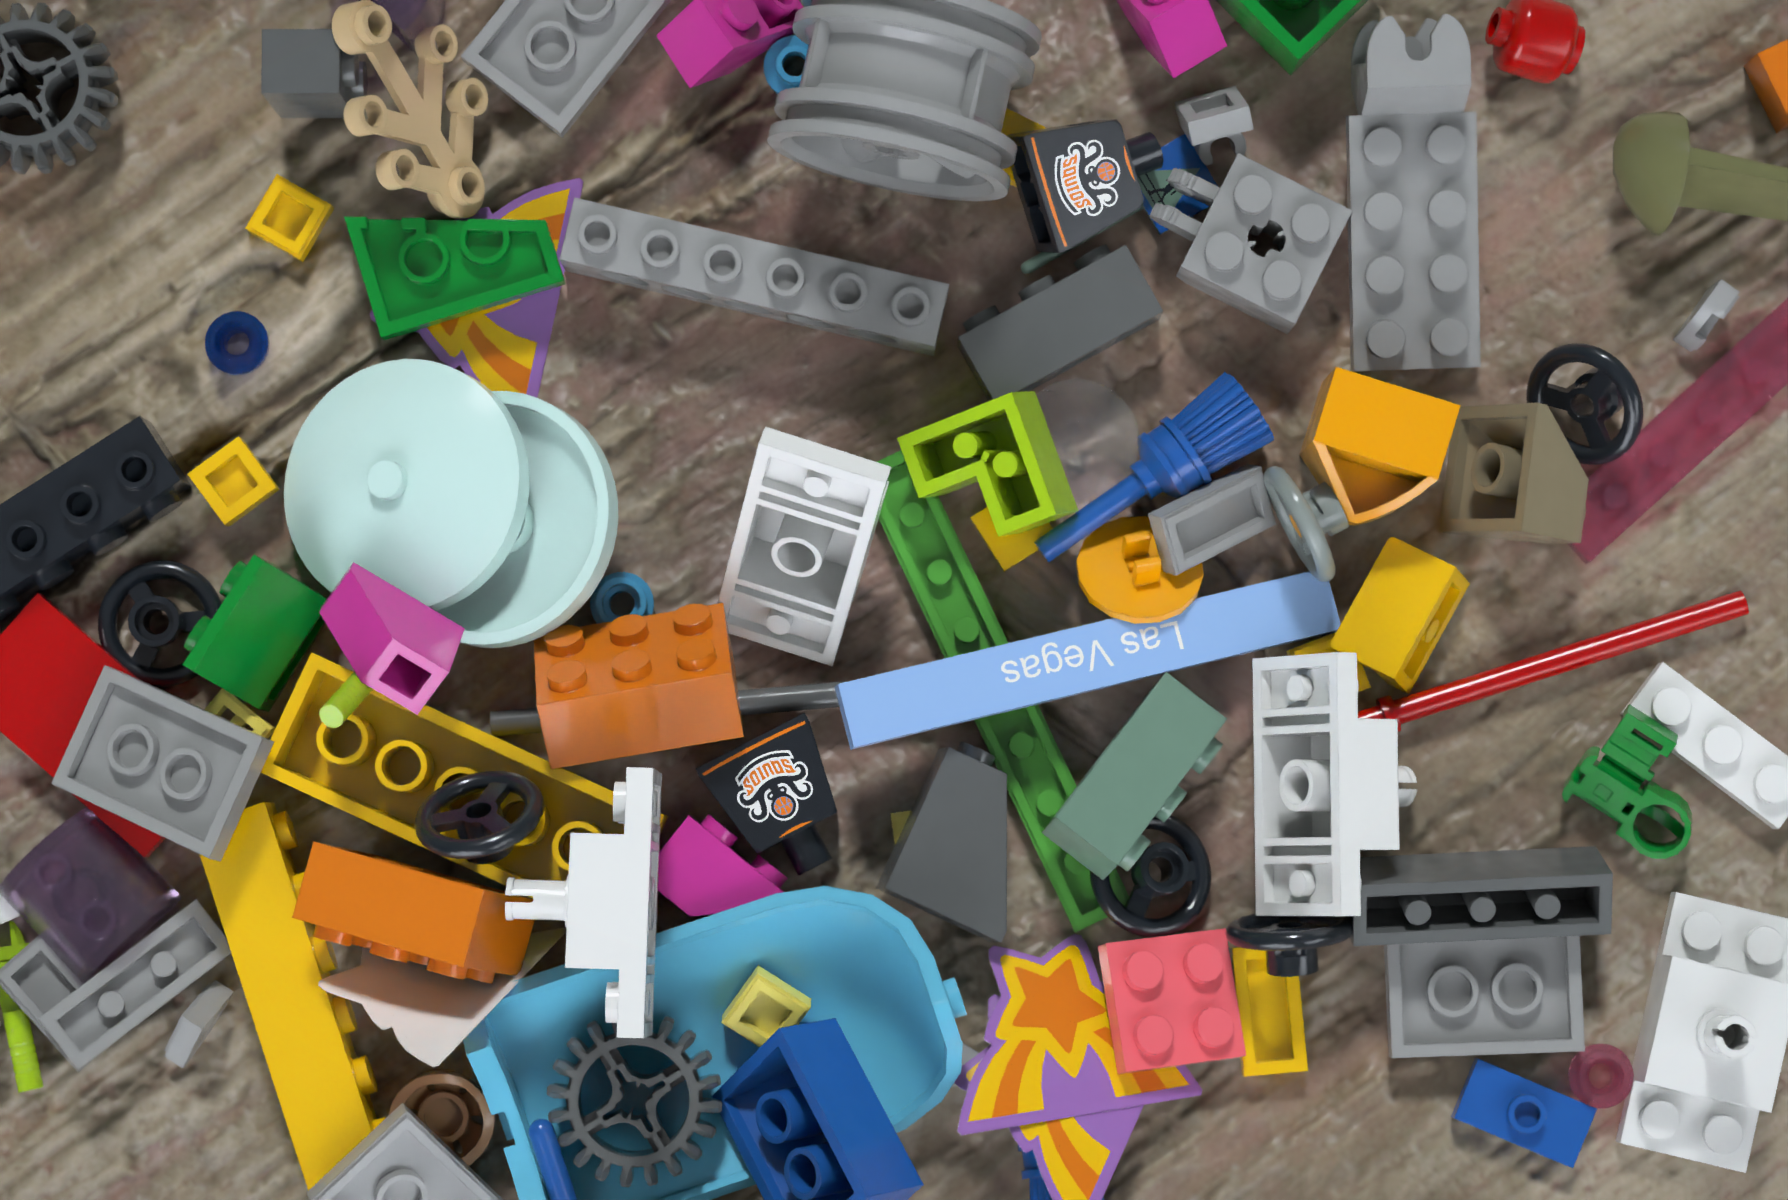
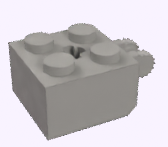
M1239 153L1221 188L1180 168H1173L1167 180L1168 183L1177 192L1210 206L1203 223L1183 214L1175 207L1155 203L1149 215L1159 225L1193 242L1176 277L1186 284L1288 335L1296 324L1353 210ZM1262 232L1269 234L1274 238L1272 243L1277 244L1278 251L1270 249L1264 257L1258 256L1252 251L1256 241L1248 242V235L1259 236Z

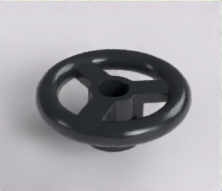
M1572 343L1550 350L1534 366L1527 383V403H1542L1566 410L1574 421L1581 423L1589 446L1579 444L1565 436L1580 464L1600 465L1609 463L1622 457L1629 451L1640 434L1644 410L1638 385L1620 360L1599 347L1584 343ZM1579 362L1595 367L1581 375L1575 383L1567 388L1548 383L1553 372L1567 363ZM1624 406L1622 427L1619 433L1611 440L1604 422L1619 412Z
M167 560L142 563L127 570L118 577L103 598L98 615V634L101 646L143 682L154 687H169L182 684L198 675L182 665L184 662L168 668H154L151 666L161 647L173 643L181 632H191L203 616L206 615L212 619L222 602L212 584L201 573L190 566ZM166 579L183 584L198 597L204 611H180L178 606L171 600L156 596L147 582ZM128 594H130L135 602L128 616V626L132 636L139 642L133 657L123 648L117 632L119 609ZM164 611L169 619L168 628L163 633L155 635L150 629V619L155 613Z
M485 771L469 774L446 783L427 797L417 812L415 832L424 847L440 856L466 859L474 864L494 863L510 854L514 845L525 839L536 828L544 812V798L539 787L533 781L517 773ZM483 791L478 799L468 802L462 808L441 812L452 802L464 796ZM510 792L519 795L525 804L521 815L511 824L504 819L501 809V803ZM456 829L459 839L446 837L440 834V832Z
M1170 815L1164 823L1157 817H1154L1146 829L1158 830L1174 838L1185 850L1189 861L1185 853L1172 843L1159 842L1147 847L1132 866L1131 877L1134 887L1125 906L1116 897L1109 875L1102 880L1090 871L1092 890L1099 906L1112 922L1132 934L1144 937H1159L1181 931L1197 918L1204 908L1210 893L1211 866L1203 843L1187 824ZM1150 862L1155 863L1160 868L1161 879L1159 882L1155 881L1149 874ZM1186 882H1192L1189 895L1178 910L1161 918L1144 917L1152 898L1171 894L1181 889Z
M1251 914L1232 921L1227 926L1225 934L1228 941L1237 947L1266 951L1267 974L1293 977L1316 973L1319 970L1317 948L1338 944L1347 940L1353 934V926L1348 916H1256V914Z

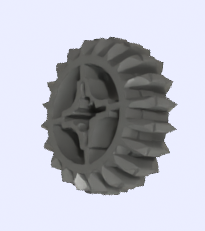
M38 2L29 19L25 8L20 3H12L9 11L10 21L5 23L0 17V58L4 65V76L0 81V118L6 116L12 120L21 115H31L41 126L43 133L19 136L0 131V167L11 157L12 169L18 174H26L34 157L38 169L43 174H48L52 172L54 166V154H58L66 165H75L77 162L76 155L71 147L77 142L89 151L96 149L97 143L87 132L92 125L100 130L107 131L110 129L111 122L98 111L100 107L111 108L117 106L118 97L113 92L101 89V87L117 81L118 74L113 67L100 66L111 55L109 49L104 43L91 45L96 32L87 23L74 28L75 16L70 11L63 9L52 20L50 7L46 3ZM33 42L51 43L68 50L71 54L59 61L51 57L41 62L31 61L24 54L20 45ZM21 67L43 84L35 85L41 90L36 98L42 110L20 93L28 92L22 87L27 79ZM79 77V88L75 103L67 116L62 120L58 110L59 100L67 90L75 86L73 80Z
M665 1016L661 1021L658 1033L652 1032V1036L646 1038H618L617 1023H611L614 1033L606 1036L602 1026L594 1020L587 1025L588 1033L595 1042L591 1047L588 1048L576 1037H572L567 1042L569 1050L580 1058L575 1065L566 1059H556L553 1065V1069L557 1073L570 1078L568 1085L554 1083L547 1087L548 1096L566 1099L567 1103L566 1107L551 1110L548 1113L549 1121L551 1123H560L570 1120L572 1128L558 1136L560 1147L569 1146L579 1139L584 1147L577 1152L573 1163L580 1168L588 1162L592 1154L602 1159L595 1173V1178L600 1181H604L607 1178L611 1164L622 1166L620 1185L622 1187L631 1186L634 1177V1167H644V1177L647 1185H656L658 1183L656 1164L664 1161L668 1171L674 1177L680 1175L683 1168L675 1153L682 1149L690 1158L698 1160L702 1156L703 1151L691 1139L692 1134L695 1132L703 1137L713 1138L716 1133L714 1125L700 1119L701 1112L714 1114L722 1111V1101L715 1098H703L702 1091L720 1086V1075L708 1074L700 1077L697 1071L698 1068L707 1065L712 1060V1054L706 1049L700 1051L692 1058L688 1056L685 1050L693 1044L696 1038V1034L690 1029L682 1034L677 1043L667 1038L674 1025V1019L669 1016ZM626 1045L647 1046L664 1053L674 1061V1064L652 1074H640L632 1069L626 1059H623L617 1048ZM600 1057L612 1084V1095L604 1104L598 1106L596 1110L585 1116L581 1104L582 1083L589 1067ZM617 1069L621 1071L627 1083L631 1081L637 1082V1088L641 1083L650 1088L660 1081L665 1082L654 1088L652 1094L649 1095L645 1102L646 1110L648 1111L646 1116L653 1127L649 1126L643 1114L633 1115V1107L629 1113L624 1112L620 1108L614 1113L606 1115V1113L616 1108L625 1093L622 1086L623 1079ZM686 1080L689 1090V1110L680 1129L669 1138L662 1126L663 1122L657 1111V1103L674 1086ZM617 1123H629L641 1132L644 1139L647 1138L652 1148L640 1151L620 1149L602 1140L596 1132Z

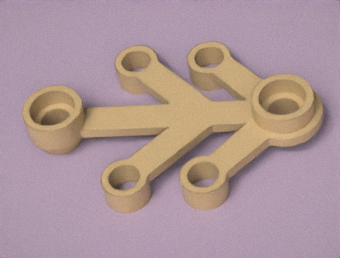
M361 0L339 6L332 18V33L336 44L343 52L349 55L367 54L401 112L388 110L382 99L376 95L352 98L346 103L344 108L346 127L355 136L361 137L376 134L420 146L431 166L420 165L415 155L407 149L383 152L376 162L378 181L388 190L410 188L426 192L432 207L439 213L451 218L463 219L472 217L480 210L485 194L482 174L472 161L474 116H479L485 112L488 105V94L484 84L476 78L457 80L448 85L445 94L446 105L451 112L448 143L441 132L444 63L451 62L457 54L458 42L455 33L449 26L444 24L425 27L418 31L415 37V51L419 57L418 86L416 89L388 41L392 32V22L388 12L382 6L370 0ZM364 109L366 110L368 121L365 119ZM396 163L399 168V176L396 171Z

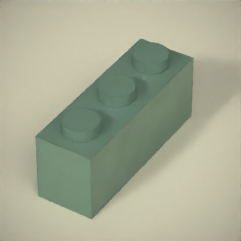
M1165 672L1149 690L1043 830L1042 834L1102 880L1118 865L1128 872L1151 842L1142 833L1152 819L1157 817L1164 823L1187 794L1178 784L1190 768L1201 774L1223 746V743L1214 736L1227 718Z

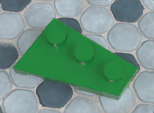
M344 216L379 333L384 341L566 284L546 220L468 219L467 221L407 217H402V219H368L367 217Z

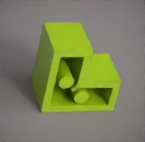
M1035 391L1010 392L897 438L919 498L943 496L978 482L998 537L1023 533L1079 511Z

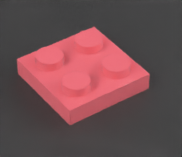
M1226 928L1111 942L1098 946L1117 1074L1246 1056L1228 940L1225 934Z

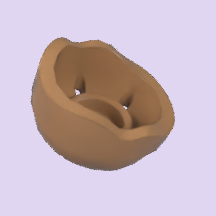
M434 1069L421 1072L408 1080L398 1091L390 1108L389 1115L402 1103L409 1109L417 1110L418 1113L415 1115L468 1166L476 1161L485 1151L495 1127V1117L491 1115L482 1089L467 1076L448 1069ZM434 1084L435 1090H431L427 1085ZM460 1087H462L467 1091L465 1093H460L459 1089ZM480 1116L483 1118V1123L474 1121L471 1117ZM455 1140H458L460 1142L463 1151L462 1153H457L455 1151Z

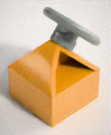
M1335 367L1321 383L1299 454L1319 485L1301 493L1284 469L1272 466L1264 473V483L1273 509L1298 556L1316 579L1321 582L1330 581L1336 572L1334 558L1324 534L1328 533L1330 536H1333L1348 528L1349 525L1355 526L1371 522L1391 514L1416 498L1439 479L1461 405L1339 367Z

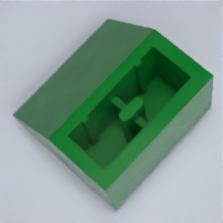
M254 554L248 564L239 561L225 578L219 593L226 598L212 619L206 615L203 616L190 632L184 644V648L190 653L182 665L257 709L269 712L326 623L319 612L327 598L281 568Z

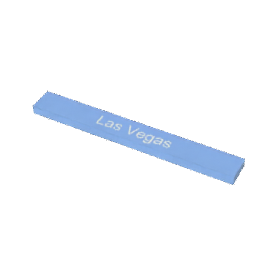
M1308 571L1196 598L1181 614L1162 622L1134 624L1116 618L1107 619L840 683L835 686V691L850 750L1153 677L1165 672L1169 673L1337 632L1341 623L1329 581L1321 582Z

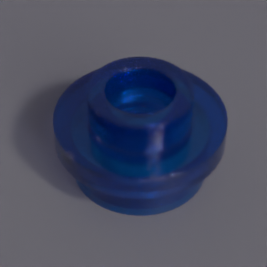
M241 311L228 312L216 318L209 326L205 337V349L210 361L219 370L231 375H245L258 369L265 361L270 347L269 335L265 326L253 315ZM237 333L246 334L249 338L248 349L241 355L230 354L228 351L229 339Z

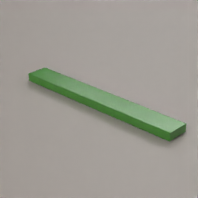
M901 450L877 461L878 463L891 466L888 477L889 485L878 520L944 658L1007 644L1008 641L939 496L918 497ZM1038 704L975 719L974 722L989 753L995 757L994 764L997 770L1007 774V791L1074 932L1107 918V915L1103 912L1094 896L1090 881V870L1042 834L1043 830L1077 786ZM1115 868L1109 874L1110 883L1116 897L1125 906L1129 895Z

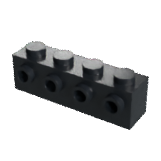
M138 416L0 504V620L20 607V603L16 599L17 597L36 585L43 591L59 584L75 571L71 565L72 562L91 550L95 556H99L114 549L129 537L125 531L127 527L147 516L150 522L158 520L182 504L183 501L179 494L192 486L151 422Z

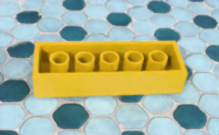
M312 652L270 740L274 741V744L261 771L262 774L425 849L427 848L422 845L415 832V818L422 803L438 788L457 778L485 771H507L525 776L539 787L544 798V812L536 828L525 839L514 845L510 854L494 863L474 864L466 859L444 857L505 886L508 877L529 880L566 881L569 874L570 833L624 834V824L613 821V790L563 767L550 769L548 760L426 704L417 715L373 689L341 726L337 728L326 726L320 719V709L354 671ZM483 791L464 796L449 804L441 812L460 809L468 802L478 799ZM510 792L501 803L504 819L510 824L524 810V800L519 795ZM660 813V834L669 817L663 813ZM456 829L440 832V834L446 837L459 839Z

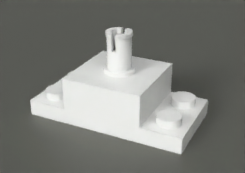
M769 427L764 428L758 444L718 603L724 604L729 634L833 666L889 485L888 477L891 466Z
M1331 652L1252 658L1256 916H1361L1362 880L1360 875V850H1399V807L1409 806L1417 794V789H1399L1398 783H1417L1414 772L1409 767L1398 766L1397 719L1358 718L1359 684L1357 679V653Z
M627 767L626 782L615 781L613 821L624 824V834L570 833L569 874L566 881L529 880L508 877L506 882L505 895L533 897V902L531 903L505 902L506 920L565 921V927H567L565 968L619 970V982H607L605 998L606 1023H617L618 1038H646L652 1036L662 786V773L654 768Z
M1671 892L1616 1142L1746 1173L1759 1111L1772 1113L1788 1040V918L1683 893Z

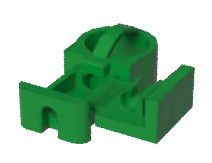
M1629 704L1624 710L1623 718L1601 748V751L1605 753L1601 761L1596 760L1599 756L1600 748L1597 746L1590 747L1566 779L1562 792L1563 800L1567 803L1571 795L1574 794L1617 821L1616 835L1631 843L1641 854L1653 859H1666L1677 855L1686 847L1691 836L1692 812L1688 803L1679 794L1664 789L1651 781L1655 773L1649 770L1659 754L1666 758L1669 756L1677 744L1678 734ZM1633 729H1637L1644 735L1648 736L1655 742L1662 745V747H1657L1653 743L1649 742L1645 738L1635 733ZM1646 779L1647 783L1643 788H1640L1642 782ZM1656 805H1666L1673 808L1679 814L1684 825ZM1642 813L1654 819L1670 830L1677 838L1667 843H1655L1647 840L1639 833L1635 825L1637 814Z

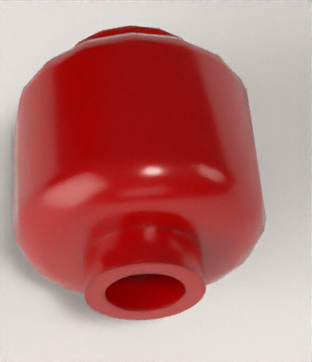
M1511 0L1506 8L1497 7L1492 13L1487 25L1485 41L1487 44L1493 45V60L1497 68L1502 72L1534 82L1550 84L1562 74L1569 75L1578 64L1584 48L1585 29L1583 26L1578 25V17L1574 9L1569 5L1554 0Z

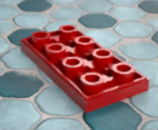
M37 593L0 635V732L54 778L104 665L135 678L137 677L44 595ZM72 794L143 857L149 858L165 839L163 836Z

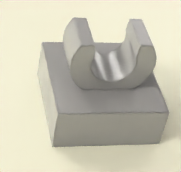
M1236 86L1175 102L1179 125L1205 165L1213 164L1210 147L1214 140L1220 138H1230L1229 142L1236 156L1238 153L1241 155L1245 154L1246 140L1242 132L1250 131L1254 128L1249 105Z

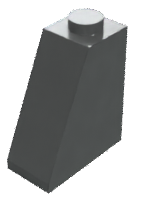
M960 742L957 750L951 747L938 749L876 889L985 940L1002 943L1007 932V774L991 767L995 760L993 755L968 743Z

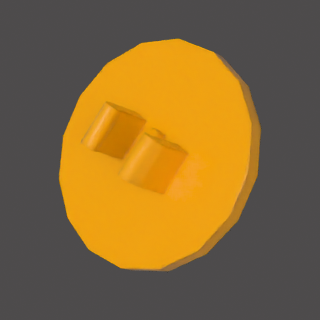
M1146 516L1120 517L1103 524L1083 541L1076 560L1078 584L1089 602L1112 618L1134 624L1158 623L1181 614L1197 598L1204 577L1202 563L1177 576L1163 572L1149 517Z

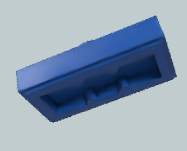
M1475 1058L1451 1117L1573 1168L1597 1108Z

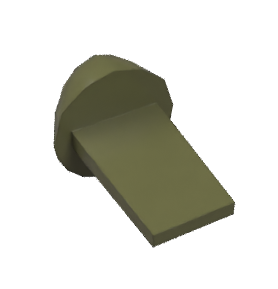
M1678 112L1642 113L1629 119L1620 127L1613 144V175L1626 206L1652 235H1661L1666 231L1672 222L1678 206L1788 221V168L1691 147L1688 120Z

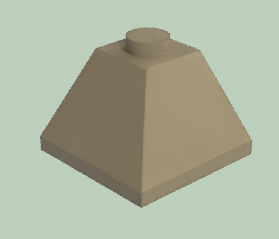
M1519 403L1460 407L1450 439L1439 532L1530 543H1581L1583 522L1586 516V497L1589 479L1548 405L1542 403Z

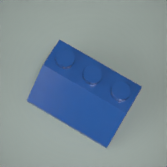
M836 1018L779 1028L711 1096L722 1101L720 1115L764 1200H908L924 1185Z

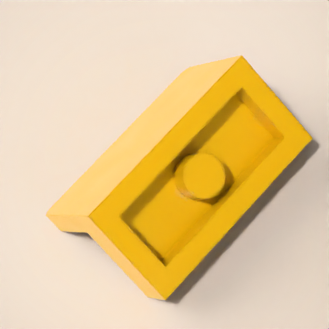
M1390 537L1331 641V647L1336 652L1357 653L1358 663L1374 670L1387 684L1409 694L1470 583L1457 567L1404 541Z

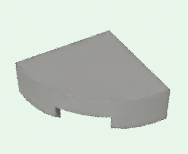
M1722 279L1709 287L1673 340L1690 352L1700 348L1707 340L1708 334L1719 318L1724 319L1740 296L1738 294L1740 291Z
M214 980L213 983L209 982L181 1015L164 1050L166 1051L164 1057L184 1068L216 1024L234 992L217 980Z

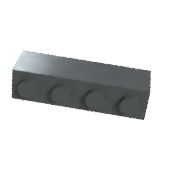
M1596 846L1360 857V875L1362 880L1361 916H1348L1353 926V934L1350 937L1353 946L1611 934L1613 873Z

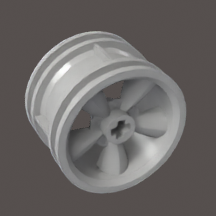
M800 0L805 7L795 13L792 30L801 41L808 45L799 87L785 89L777 94L774 111L782 120L770 126L767 142L772 149L795 162L815 170L886 190L958 201H992L1007 196L1011 180L1010 176L1003 169L1014 164L1017 145L1012 139L1001 133L1010 90L1027 87L1033 80L1035 64L1029 57L1038 53L1042 39V33L1034 23L1020 14L988 0Z

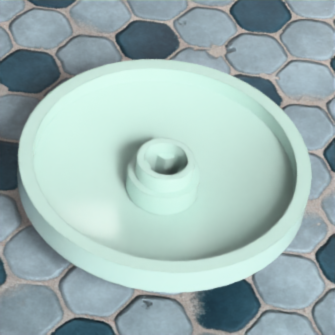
M399 359L372 365L349 376L332 388L310 412L294 441L288 459L284 483V508L291 539L306 568L330 592L334 590L354 562L435 611L444 609L479 589L498 570L513 548L520 533L528 504L530 481L527 452L517 424L506 406L491 390L473 377L450 366L422 359Z
M511 391L492 392L506 406L515 420L527 452L530 486L526 514L520 533L510 553L491 578L468 597L454 605L436 611L465 628L460 643L482 648L511 647L527 643L546 635L569 620L585 604L600 583L614 550L618 528V497L615 481L605 454L594 437L581 423L562 409L539 398Z

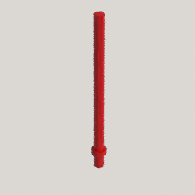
M1739 590L1399 699L1392 700L1390 695L1377 698V706L1358 711V718L1397 719L1398 732H1400L1401 724L1748 615V604L1743 592Z

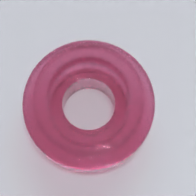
M1599 1043L1586 1046L1585 1051L1576 1053L1569 1065L1568 1081L1572 1092L1581 1102L1595 1108H1610L1621 1103L1628 1096L1633 1085L1634 1073L1628 1057L1618 1048L1608 1044ZM1603 1063L1610 1071V1080L1605 1086L1596 1088L1589 1080V1072L1594 1065Z

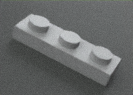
M195 899L39 1017L38 1021L78 1071L232 954L227 938L197 899Z

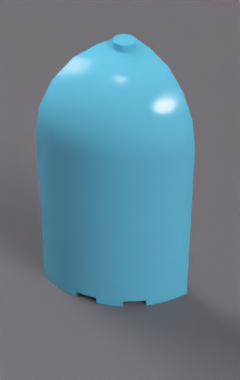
M829 886L776 893L656 933L652 1032L658 1033L661 1021L665 1016H669L674 1019V1025L667 1038L677 1043L682 1034L689 1029L696 1034L693 1044L685 1050L690 1058L700 1051L706 1049L710 1051L712 1060L707 1065L698 1068L697 1071L700 1077L708 1074H719L721 1085L714 1089L702 1090L703 1098H712L711 1096L760 1048L721 1023L722 1014L758 965L811 998V1008L799 1024L836 1018L896 1133L907 1129L942 1102L961 1073L963 1043L955 1019L965 1016L967 1013L955 977L942 981L934 956L911 919L872 894ZM565 964L515 980L519 981L515 987L463 1040L466 1055L482 1088L491 1115L498 1114L507 1141L511 1139L515 1141L514 1145L503 1149L519 1200H550L529 1137V1127L537 1119L549 1121L548 1113L551 1110L567 1106L566 1099L552 1098L547 1095V1087L550 1084L560 1083L568 1085L569 1077L561 1075L553 1069L556 1059H566L575 1065L580 1059L569 1050L567 1042L572 1037H576L588 1048L591 1047L595 1042L588 1033L587 1025L594 1020L602 1026L606 1036L614 1033L612 1024L605 1021V998L607 982H619L618 969L565 968ZM626 1045L617 1048L623 1059H626L632 1069L640 1074H652L674 1064V1061L667 1055L647 1046ZM600 1057L589 1067L582 1083L581 1104L585 1116L596 1110L598 1106L604 1104L612 1095V1084ZM617 1069L623 1079L622 1086L625 1093L616 1108L606 1113V1115H610L620 1108L624 1112L629 1113L633 1107V1115L643 1114L649 1126L653 1127L646 1116L648 1111L646 1110L645 1102L649 1095L652 1094L653 1089L665 1082L660 1081L650 1088L641 1083L637 1088V1082L631 1081L627 1083L621 1071ZM686 1080L674 1086L657 1103V1111L663 1122L662 1126L669 1138L680 1129L689 1110L690 1100ZM701 1112L700 1119L710 1122L716 1127V1133L713 1138H706L695 1132L691 1136V1139L702 1149V1156L698 1160H694L680 1149L675 1155L681 1162L682 1173L674 1177L668 1171L664 1161L656 1164L658 1183L652 1186L647 1185L644 1177V1167H634V1177L630 1187H622L620 1185L622 1166L611 1164L609 1174L604 1181L597 1180L595 1173L602 1159L592 1154L588 1162L579 1168L573 1163V1159L577 1152L584 1147L583 1143L577 1139L569 1146L560 1147L578 1200H711L756 1185L720 1113ZM570 1120L552 1123L557 1138L564 1131L572 1128ZM617 1123L596 1132L602 1140L620 1149L640 1151L652 1148L647 1138L644 1139L641 1132L629 1123Z

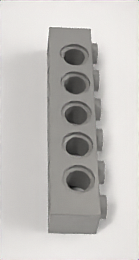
M575 197L559 259L567 272L934 356L949 291V284Z

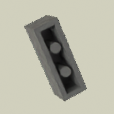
M1107 244L1099 246L1074 262L1078 271L1057 283L1052 275L1045 276L1018 293L1022 300L1021 303L1001 314L996 305L991 306L963 323L967 332L958 337L957 346L988 401L1010 392L1032 391L1160 319L1163 309L1126 245L1113 252L1110 251Z

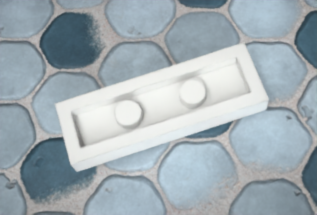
M1664 662L1658 663L1620 714L1623 715L1624 710L1630 704L1678 734L1677 744L1672 750L1674 755L1772 829H1779L1788 818V756Z

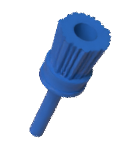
M1224 372L1172 420L1166 416L1159 421L1160 425L1149 433L1143 432L1137 436L1139 460L1129 466L1132 474L1034 541L1046 561L1049 563L1146 494L1153 499L1163 492L1178 499L1194 491L1199 486L1212 482L1211 474L1273 442V433L1262 416L1261 411L1237 380Z

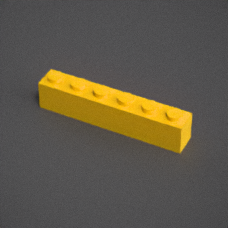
M262 802L244 809L221 862L209 859L203 855H200L309 1191L387 1117L379 1119L376 1117L369 1094L378 1091L375 1075L367 1056L357 1057L349 1033L357 1031L358 1027L350 1000L326 992L318 986L320 980L330 976V971L338 969L333 946L329 941L313 937L314 924L292 918L305 873L297 874L290 853V849L298 847L294 826L286 810L277 813L275 803Z

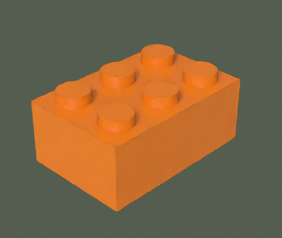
M723 603L712 605L688 604L678 608L676 611L646 616L628 614L610 622L580 627L562 625L534 640L536 706L550 769L744 737L735 663Z
M314 841L292 916L294 919L315 924L313 937L345 946L353 944L370 949L369 953L399 962L407 963L411 961L426 965V970L463 980L469 978L493 984L495 973L516 976L521 971L535 921L531 919H514L513 921L505 919V902L531 903L533 902L531 898L505 895L503 890L379 855Z

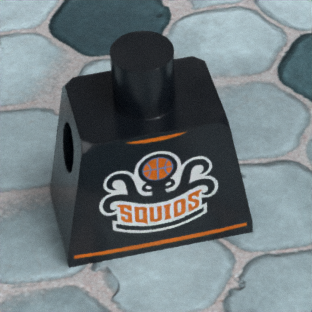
M1117 119L1088 121L1006 135L1017 145L1015 162L1010 167L1037 252L1061 253L1069 250L1139 209L1143 205L1144 198L1137 176L1160 169L1163 166V153L1156 137L1151 132H1147L1126 140L1122 126Z
M805 713L696 768L699 777L756 853L759 854L782 843L798 876L832 859L816 824L837 814L838 811L811 724Z

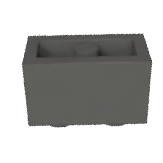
M262 29L261 93L281 118H344L346 103L352 98L367 95L368 76L366 62L359 61L358 55H349L343 52L335 42L332 29Z

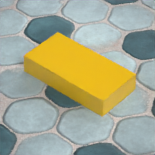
M1240 947L1230 948L1246 1056L1240 1057L1242 1076L1308 1071L1299 976L1281 977L1267 974L1266 951Z

